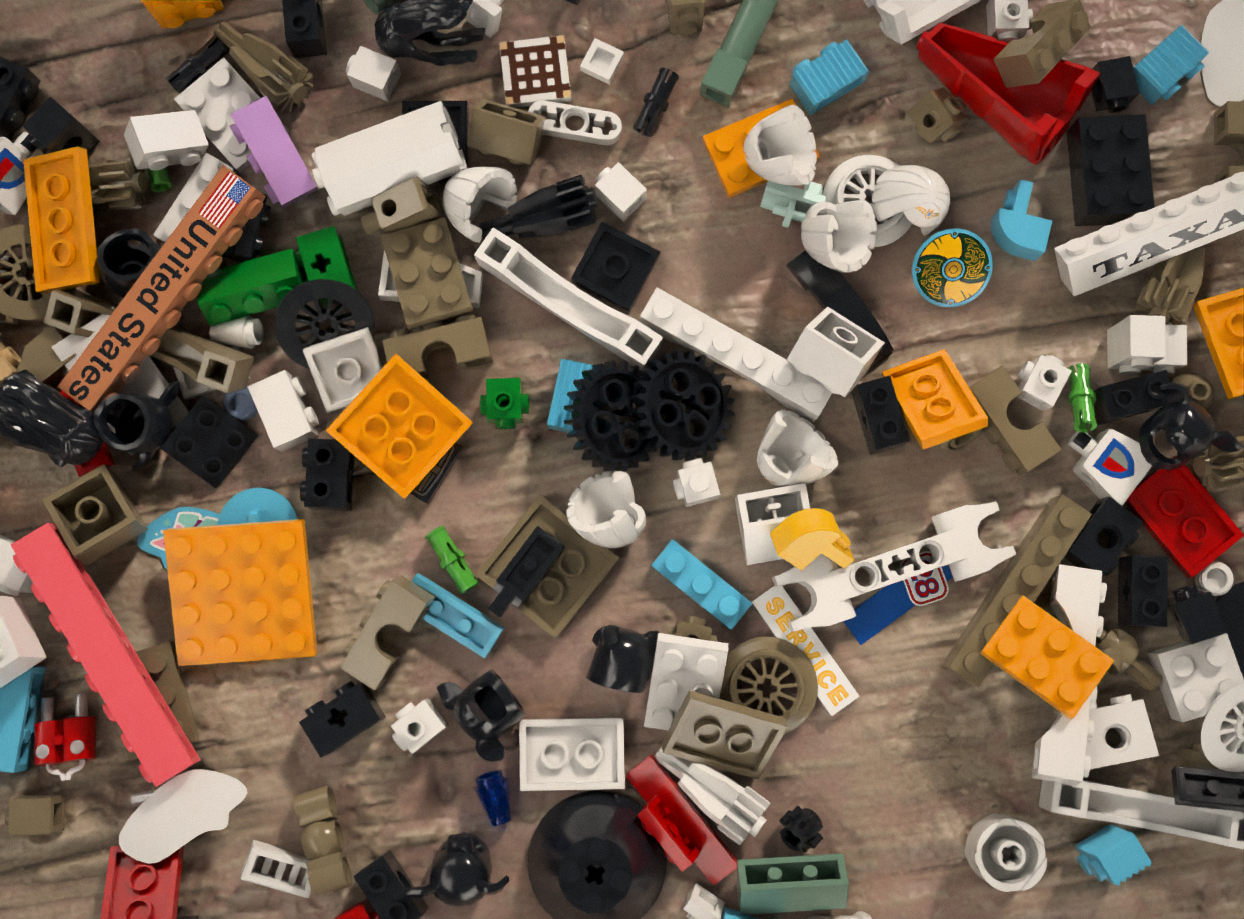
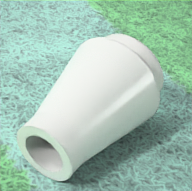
M250 315L210 327L209 332L210 339L213 342L249 349L254 348L255 345H260L264 335L261 321L258 318H252Z

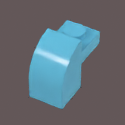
M1020 179L1013 189L1007 190L1002 208H999L991 217V232L995 242L1005 252L1016 257L1036 261L1045 253L1052 220L1026 214L1033 182Z

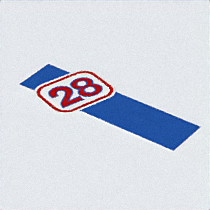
M930 551L919 553L922 562L930 564L932 553ZM907 558L902 560L900 567L909 565ZM949 565L885 586L854 609L856 617L843 622L859 644L862 645L913 606H925L944 599L949 591L947 582L953 578Z

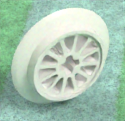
M862 155L851 158L840 164L826 181L823 196H826L825 202H831L836 205L843 202L865 200V193L868 196H872L874 192L875 174L881 176L887 170L900 165L890 159L876 155ZM862 174H869V185ZM855 178L859 186L852 183L851 180ZM847 188L854 194H845L844 189ZM903 212L893 215V218L890 220L880 221L881 224L877 225V231L874 233L877 235L875 247L893 243L908 231L912 223L908 221Z
M1244 682L1227 689L1213 701L1206 713L1201 729V746L1204 755L1211 764L1224 771L1244 772V726H1242L1244 723Z

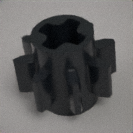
M796 806L793 811L788 810L779 820L785 826L780 831L782 841L792 850H802L803 853H806L810 847L814 849L823 840V836L818 833L823 828V824L817 813L811 809H801L800 806Z

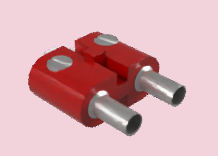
M87 693L75 694V717L60 721L54 720V698H42L41 722L34 723V766H46L47 771L51 774L59 775L61 781L71 780V775L74 772L80 771L85 765V761L96 759V717L88 716ZM79 762L78 766L68 770L66 776L63 771L52 768L53 765Z

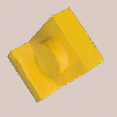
M817 508L798 511L787 517L770 532L777 555L801 571L821 553L844 569L854 561L849 548L851 542L839 530L833 514L829 511Z

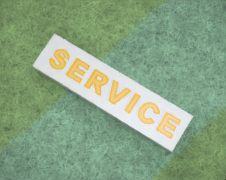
M773 586L752 601V605L776 638H781L794 644L809 658L817 676V698L830 716H833L860 697L811 627L794 632L790 631L788 622L803 615L783 586Z

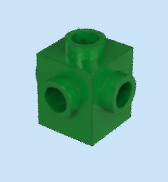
M486 379V395L480 396L481 415H487L488 422L495 424L496 429L516 428V423H524L523 414H529V394H523L521 379ZM504 402H509L506 407H501Z

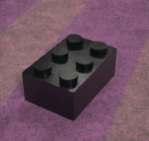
M1146 114L1079 117L1067 130L1075 226L1112 225L1130 218L1136 213L1155 208Z

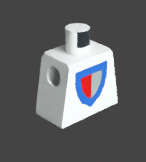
M23 132L14 143L6 137H0V210L10 215H16L27 198L23 159L30 158L37 150L28 141L32 136L27 132Z
M1113 429L1100 432L1095 439L1086 432L1077 431L1068 442L1070 447L1082 455L1073 467L1074 473L1099 499L1111 497L1120 505H1123L1152 467L1142 455L1140 443Z

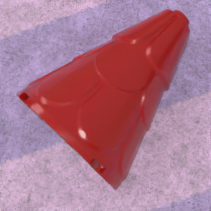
M944 23L937 24L930 32L925 31L916 45V49L919 50L918 58L954 97H960L973 113L983 119L1020 156L1034 165L1040 164L1070 127V121L1074 118L1076 112L1082 108L1100 75L1099 72L1087 66L1061 59L1039 83L1006 88L994 58L1008 43L999 41L995 37Z

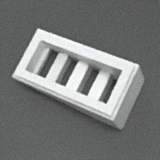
M252 840L241 871V880L309 898L311 887L308 880L306 862L310 860L273 845ZM259 855L265 857L261 871L255 869ZM273 859L279 861L274 876L268 874ZM287 863L292 864L293 867L288 880L282 879ZM302 867L307 870L300 886L295 884V881Z

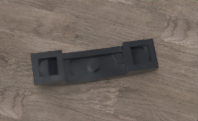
M806 250L787 263L786 266L804 290H809L823 309L831 308L885 342L871 366L894 350L871 311L839 271L830 269L817 262Z

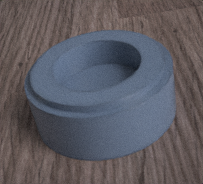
M247 387L242 390L226 393L223 400L224 410L235 419L247 421L257 414L258 410Z

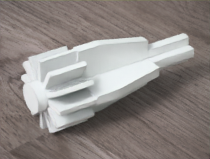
M662 747L654 756L661 765L680 778L678 782L680 788L704 814L719 824L717 829L739 846L749 833L756 837L766 823L767 819L762 815L767 810L770 802L751 787L746 786V788H743L733 779L707 765L697 762L691 763L687 759L665 754Z

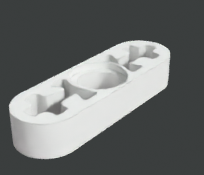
M544 100L533 103L528 112L541 115L542 111L547 112L550 119H545L542 135L609 146L615 144L622 134L621 120L612 112ZM557 113H561L560 128L556 127ZM580 116L584 120V125L580 130L572 131L566 127L565 123L569 117ZM589 119H594V126L596 127L592 126L593 133H588L590 129ZM606 122L611 123L612 129H614L610 130L609 135H604L602 129L599 128L604 127Z

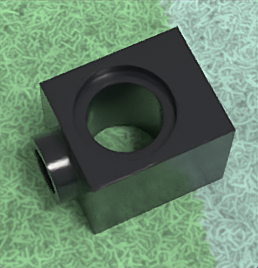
M1127 56L1100 61L1093 67L1092 70L1100 73L1091 90L1096 112L1108 110L1109 113H1116L1127 109L1129 104L1139 94L1131 57Z

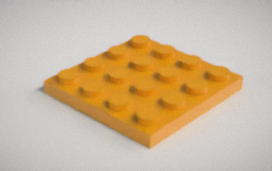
M305 519L169 528L163 531L178 666L315 657L317 655Z

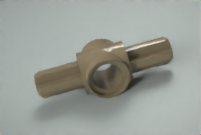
M1111 628L1108 632L1103 629L1101 637H1096L1095 647L1115 660L1107 670L1108 673L1120 675L1125 672L1149 692H1152L1160 685L1163 679L1162 675L1138 657L1140 653L1138 650L1139 644L1131 635L1121 629Z

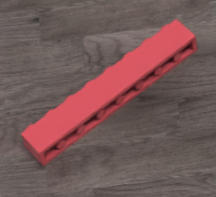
M48 522L12 543L11 547L15 552L13 560L20 571L23 573L27 572L33 582L30 587L34 596L41 603L45 602L51 612L48 617L52 626L59 633L63 632L69 642L66 647L70 656L77 663L81 662L87 672L84 677L92 691L95 693L99 692L105 702L102 707L106 716L111 722H117L123 732L121 740L126 749L131 753L135 752L140 760L139 770L148 783L153 782L155 787L201 761L81 561L73 557L56 525Z

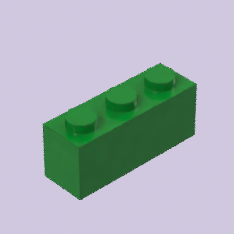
M292 248L220 268L212 274H208L201 283L202 288L197 295V304L210 326L273 309L279 306L287 293L303 283L304 273L297 263Z

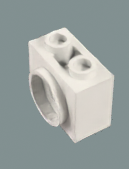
M1131 694L1109 698L1111 703L1109 706L1097 708L1096 703L1094 706H1090L1089 720L1094 721V732L1091 742H1086L1085 755L1091 758L1090 769L1159 756L1144 699L1132 701ZM1110 728L1118 731L1121 741L1115 748L1110 747L1105 740L1106 732Z

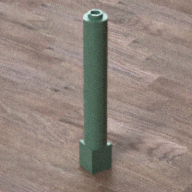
M779 0L742 1L720 49H717L701 82L700 96L730 108L745 76L746 68Z

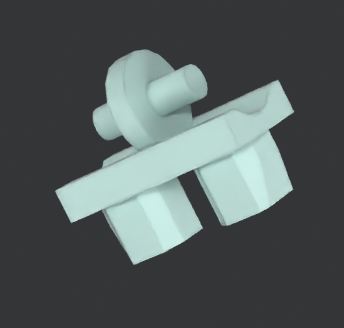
M768 181L760 207L772 210L773 214L783 216L782 227L788 228L791 219L802 222L808 209L815 203L825 202L826 196L822 195V184L812 181L806 184L804 189Z

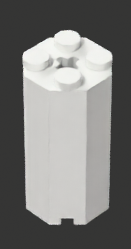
M442 101L316 147L315 152L312 153L316 168L312 169L314 178L320 189L326 188L329 194L327 202L334 216L339 214L346 216L373 206L372 198L414 177L418 176L428 185L448 178L461 170L467 169V163L463 150H458L460 148L458 144L459 139L445 106L443 107Z

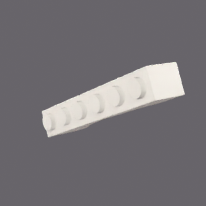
M495 228L491 229L474 254L478 266L632 366H639V370L647 369L649 366L648 362L654 359L662 347L663 337L636 319L605 305L583 292L548 268L520 244Z
M659 288L655 289L640 315V323L661 335L667 341L705 355L707 358L732 370L764 390L785 407L812 422H815L832 394V392L824 387L823 383L812 376L800 373L785 358Z
M1059 564L1052 576L1049 606L1061 623L1095 646L1096 637H1101L1104 623L1103 616H1098L1099 603H1104L1107 590L1106 583L1101 582L1102 571ZM1097 686L1073 719H1069L1060 712V715L1050 729L1035 742L1032 778L1075 786L1083 782V777L1088 778L1091 758L1085 755L1086 742H1091L1094 732V721L1089 720L1090 706H1094L1096 703Z
M1042 780L1038 807L1047 811L1079 818L1135 826L1244 849V812L1175 805L1174 797L1083 780V782L1076 786Z

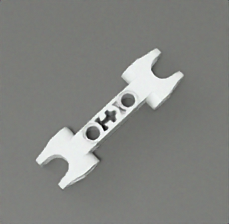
M997 502L965 505L933 516L931 519L937 532L936 536L851 564L845 569L839 568L838 564L821 554L802 571L794 566L788 571L772 577L775 587L799 583L806 587L811 594V606L808 612L788 622L790 631L794 632L809 627L831 626L856 617L850 598L936 568L949 565L956 582L987 572L1004 560L1016 555L1013 546L990 549L983 545L978 538L977 528L980 521L988 515L999 511ZM922 546L930 549L932 553L930 564H925L920 559L919 552ZM907 558L909 565L897 568L895 571L889 570V564ZM858 568L866 570L869 574V582L865 587L860 586L855 580V572Z

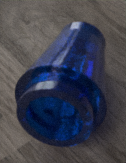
M501 770L490 771L476 777L475 782L477 786H475L474 790L491 821V825L498 826L511 821L508 778L503 777Z

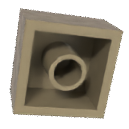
M105 464L42 499L73 557L87 566L148 530L119 477Z

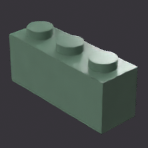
M843 853L737 860V891L740 915L847 908L849 881Z

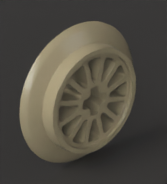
M29 224L13 225L0 230V265L12 270L10 272H0V279L13 278L0 286V313L19 320L45 318L51 292L48 294L41 293L42 298L33 300L32 287H35L34 273L32 274L33 280L27 281L25 277L18 278V275L22 273L21 267L28 265L30 270H34L33 258L28 259L26 247H31ZM22 247L23 258L18 259L12 250ZM9 253L16 263L11 264L2 260L3 256ZM19 284L12 297L5 293L8 289ZM27 287L28 301L18 300L23 289Z
M757 637L741 643L727 656L719 699L746 707L754 700L759 699L760 702L757 710L760 711L763 703L767 702L769 714H773L772 701H775L783 711L782 714L777 716L786 718L788 728L784 734H787L803 724L811 714L818 694L817 676L809 658L794 644L776 637ZM765 658L776 660L771 673L767 672ZM761 659L763 674L756 670L751 663L752 661ZM779 662L789 667L779 676H775ZM747 666L756 679L742 675L741 671ZM789 673L794 674L795 682H780ZM765 678L772 679V685L777 686V691H771L770 696L766 697L763 696V690L759 689L757 684H763ZM738 679L753 684V687L738 688ZM797 687V695L793 696L781 689ZM739 693H755L745 702H742L739 697ZM778 696L792 700L793 704L787 709Z

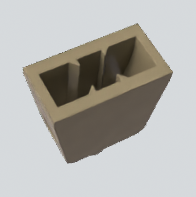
M417 176L374 196L372 204L375 211L362 216L361 222L364 230L370 236L382 230L390 233L445 216L436 191Z

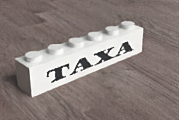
M1238 172L1232 177L1212 185L1203 186L1197 191L1180 198L1171 199L1165 204L1145 212L1136 213L1130 218L1104 226L1098 231L1072 239L1063 245L1055 247L1062 282L1073 296H1077L1243 230L1244 172Z

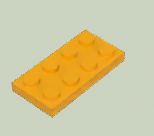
M77 146L23 159L36 292L50 293L53 290H64L100 283L87 149Z

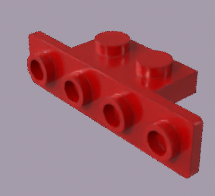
M649 755L626 774L627 779L646 801L645 806L637 814L643 829L649 835L655 837L663 847L666 858L671 863L676 864L683 872L695 862L713 885L737 869V859L653 755Z

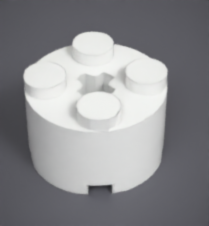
M990 814L979 820L968 834L964 853L970 867L978 877L1000 891L1015 892L1032 888L1042 878L1047 867L1043 838L1035 828L1015 817L1006 814ZM1005 847L1010 852L1008 858L1003 857L1001 853Z

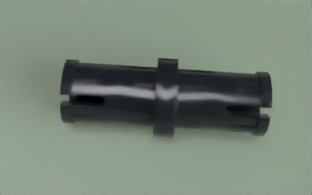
M214 35L194 54L189 53L186 56L187 60L165 79L180 94L229 51Z
M660 68L651 92L646 93L643 99L645 105L633 129L640 133L647 121L648 124L642 134L644 136H653V131L662 112H666L669 103L667 101L679 79V75L673 71L667 83H665L670 69Z

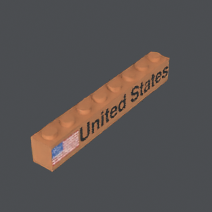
M223 165L57 387L91 412H95L100 402L111 395L119 394L126 384L131 383L140 372L139 366L147 356H151L159 348L160 338L165 331L175 326L181 317L180 311L186 303L195 299L200 293L201 283L206 276L218 269L222 262L221 256L227 248L239 241L243 233L242 228L249 219H253L259 214L263 207L262 202L266 196Z

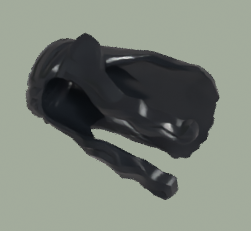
M407 0L380 10L375 22V37L381 50L394 59L396 57H412L437 66L458 65L467 62L474 63L478 57L477 51L471 49L429 53L415 47L412 44V40H423L436 47L449 45L463 46L472 42L482 41L485 36V28L453 31L446 34L436 31L439 29H451L459 25L467 16V11L473 0Z
M22 370L7 376L2 384H0V435L14 445L46 453L55 465L60 467L66 464L82 465L87 463L101 450L104 441L99 436L94 425V414L85 407L78 406L74 401L64 397L56 389L43 384L28 370Z

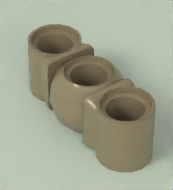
M328 785L294 795L293 804L298 826L304 828L301 832L303 851L310 860L306 862V866L308 867V880L313 894L319 896L351 886V869L347 860V854L342 852L344 839L341 827L336 821L339 819V816L337 814L335 795L331 786Z

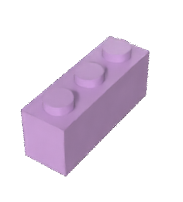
M267 96L230 114L235 123L229 127L239 144L247 143L252 153L246 157L256 174L263 172L269 183L263 187L273 204L279 201L282 207L286 208L319 190Z

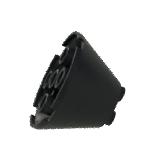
M598 790L580 792L557 803L539 822L529 846L528 874L536 898L552 918L641 919L656 902L665 881L667 858L663 852V847L655 837L649 835L643 829L641 820L637 816L642 807L635 801L621 794ZM592 864L595 868L602 866L604 869L600 872H595L589 868V865Z

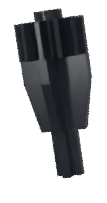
M582 175L556 182L557 185L554 184L539 189L509 206V214L479 223V227L482 229V238L485 240L492 228L497 229L504 235L517 233L519 238L559 234L595 224L597 218L594 208L598 207L593 187L588 188Z

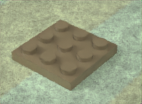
M539 495L475 575L493 589L497 583V578L537 526L562 543L565 549L526 601L522 602L517 608L556 639L620 558L609 549L584 539L572 528L564 513Z

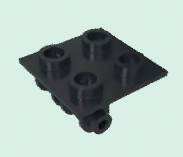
M202 395L160 449L214 488H217L258 435L223 410L213 400Z

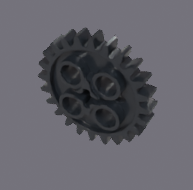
M681 350L671 352V355L669 353L659 355V360L655 359L648 362L650 369L640 370L639 373L644 381L641 380L633 383L640 391L639 394L630 396L631 400L638 402V407L630 410V413L640 417L633 425L634 427L643 426L645 431L641 434L640 439L651 438L649 449L660 448L661 457L671 455L672 461L682 460L683 458L685 461L695 460V457H706L707 451H716L718 449L716 442L726 440L721 430L732 428L725 421L726 417L735 415L733 411L727 409V404L733 403L735 399L726 397L725 394L732 387L731 385L722 386L721 381L726 374L714 373L717 365L715 362L705 365V355L695 358L694 351L684 352L683 354ZM672 377L677 381V390L672 386ZM701 391L703 392V394H704V396H705V403H704V404L702 403V401H701V399H700V392H701ZM659 393H660L662 396H664L665 398H667V400L661 398V397L659 396ZM661 407L666 412L665 421L662 420L660 415ZM700 412L704 413L707 416V419L702 414H700ZM689 422H692L694 426L693 435L689 431Z
M615 360L607 361L604 364H594L592 369L582 371L583 379L573 381L578 391L567 392V396L573 400V404L564 406L566 411L571 412V418L564 420V424L573 426V430L567 434V438L576 437L578 440L573 446V450L584 449L581 459L583 461L592 460L593 468L603 467L606 472L615 470L627 471V469L638 468L639 462L649 461L648 452L657 451V449H649L651 438L640 439L641 434L645 431L643 426L637 428L632 425L640 419L639 415L630 413V410L633 409V403L636 408L638 407V402L631 400L630 396L640 392L633 383L641 380L644 381V379L638 374L639 366L628 367L627 361L617 363ZM606 388L609 390V400L606 396ZM663 408L660 410V415L666 413ZM595 419L598 422V430L595 429ZM622 434L625 436L624 444L622 442Z

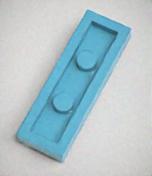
M673 539L651 565V567L730 630L733 629L752 605V602Z
M420 573L416 574L412 582L436 597L423 620L481 657L486 658L505 627Z

